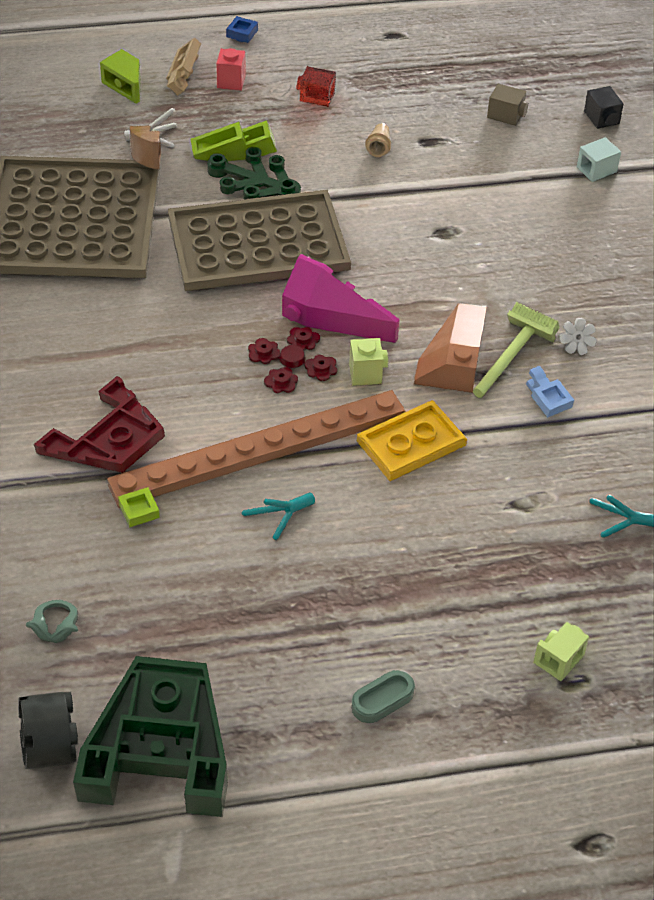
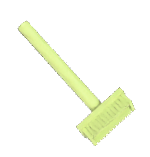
M516 302L513 309L509 310L507 316L510 323L523 329L474 388V395L482 398L533 334L554 342L556 339L555 335L560 328L558 321Z

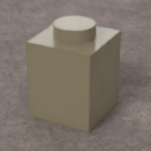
M498 83L489 97L487 118L516 126L520 117H525L529 104L525 102L527 91Z

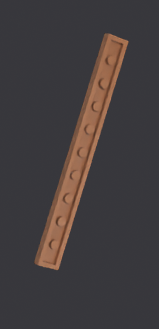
M389 390L108 477V487L119 509L118 496L149 487L152 496L157 497L365 431L404 413L405 409L394 391Z

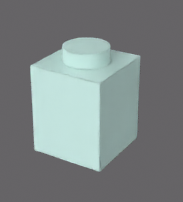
M606 137L580 147L577 168L591 182L617 173L621 151Z

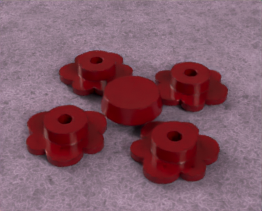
M310 327L292 328L290 336L287 337V343L290 345L285 346L281 352L276 342H270L266 338H259L255 341V344L248 346L250 361L269 364L271 360L279 359L281 364L286 366L280 369H271L269 375L264 378V385L272 388L274 393L282 391L286 393L293 392L296 386L295 383L298 382V376L293 374L290 368H297L303 364L305 369H307V375L312 378L316 377L319 381H327L330 379V375L337 374V367H335L336 359L333 357H325L318 354L314 359L306 360L304 351L306 349H315L316 343L320 341L319 333L312 332Z

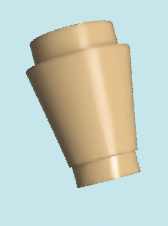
M382 123L376 125L366 139L365 146L370 155L382 157L390 151L391 141L387 125Z

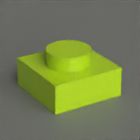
M149 487L118 496L119 506L129 528L160 518L159 508Z

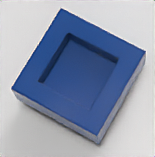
M236 16L226 28V37L239 42L249 43L258 31V22Z

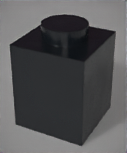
M611 86L587 91L584 112L597 129L618 125L621 121L624 103Z

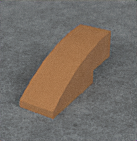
M130 126L132 158L146 167L160 169V131H151V126Z

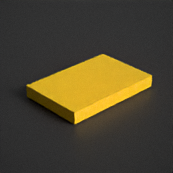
M433 400L358 433L356 440L389 481L395 480L465 447L467 444V438Z

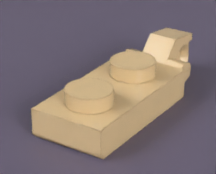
M196 38L191 39L177 50L166 77L168 80L167 87L173 90L177 96L187 88L186 79L192 74V66L199 57L197 53L201 43Z

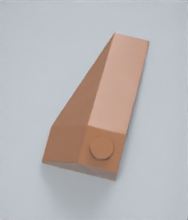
M457 304L418 359L414 384L473 393L487 307Z

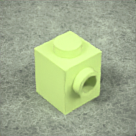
M380 338L350 340L349 366L352 386L382 384L383 368H388L387 350H382Z

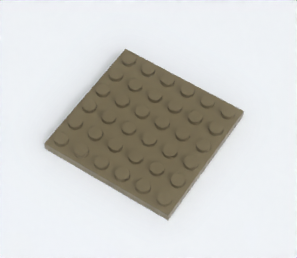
M0 156V274L146 278L160 169L146 167L135 160Z

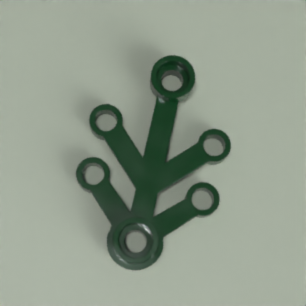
M250 147L246 150V161L251 164L253 171L228 163V160L222 154H213L207 161V172L212 177L221 178L231 174L244 179L236 181L232 177L222 178L220 180V191L223 194L229 195L235 191L243 190V199L245 200L301 193V185L297 181L288 178L284 169L285 159L280 155H273L269 158V169L275 172L277 180L268 177L261 162V150L257 147ZM265 186L267 188L259 190L258 187Z

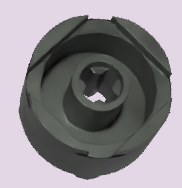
M54 692L18 698V717L21 718L20 742L25 769L59 766L76 762L75 745L78 744L76 722L71 723L70 713H73L71 692Z

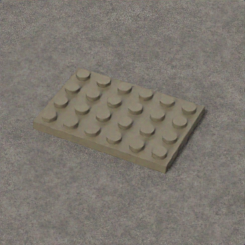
M328 190L168 209V219L185 291L286 279L290 277L300 254L327 265L334 270L333 272L351 270V260Z

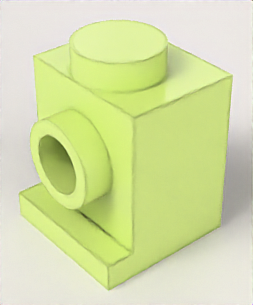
M566 622L558 632L552 630L545 641L540 640L537 644L533 663L562 681L585 655L589 636L578 626Z

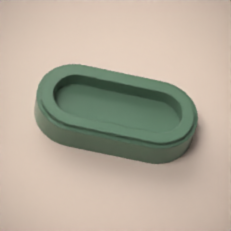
M394 670L360 688L352 697L351 709L353 715L361 722L374 723L406 705L414 696L415 683L413 678L404 671Z

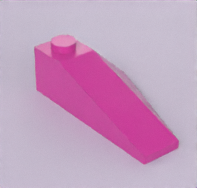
M303 254L299 255L282 294V316L310 328L370 339L380 338L381 341L396 343L399 333V318L373 299L365 300L353 291L355 286L349 281L344 284L331 275L334 270L327 265Z

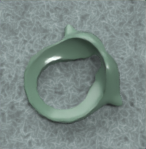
M48 601L36 608L33 620L27 622L26 627L31 628L43 641L59 643L64 641L72 632L78 631L75 625L78 620V610L67 601ZM51 607L66 608L70 614L57 626L53 634L49 633L43 615L44 611Z

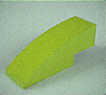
M267 120L242 129L240 122H236L190 139L193 156L197 160L208 161L213 154H222L228 161L246 160V150L250 147L259 148L261 156L277 152L274 135Z

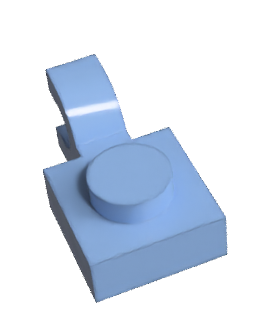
M540 366L529 370L532 379L528 380L526 385L532 391L531 397L547 418L573 407V397L558 379L550 382Z

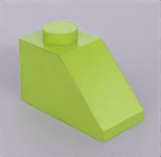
M121 49L100 62L102 83L135 104L139 103L141 86L139 59Z

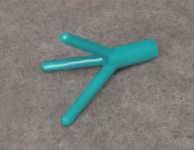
M309 492L290 501L265 499L264 504L269 506L243 510L242 515L250 516L285 511L284 517L273 534V539L278 540L293 513L315 504V497Z
M611 495L606 497L607 501L611 504L594 498L589 500L592 505L627 518V520L601 532L602 538L632 524L654 527V514L633 511Z

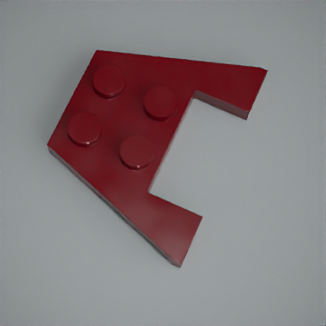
M116 376L98 391L100 400L115 407L114 410L78 440H74L53 428L34 443V447L39 455L123 473L165 437L164 427L151 412L137 401L136 395L132 390H128L124 385V381Z

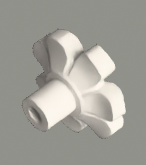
M576 318L575 325L567 321L563 325L566 333L559 335L560 342L566 344L565 351L570 354L574 353L577 349L580 355H584L588 351L586 345L593 347L597 342L595 337L590 336L595 332L594 325H586V321L583 318Z

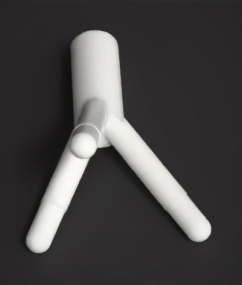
M169 109L149 125L151 126V131L161 132L175 128L177 126L176 123L158 126L172 115L175 109ZM130 130L124 131L126 141H130ZM160 138L162 145L174 148L173 143Z

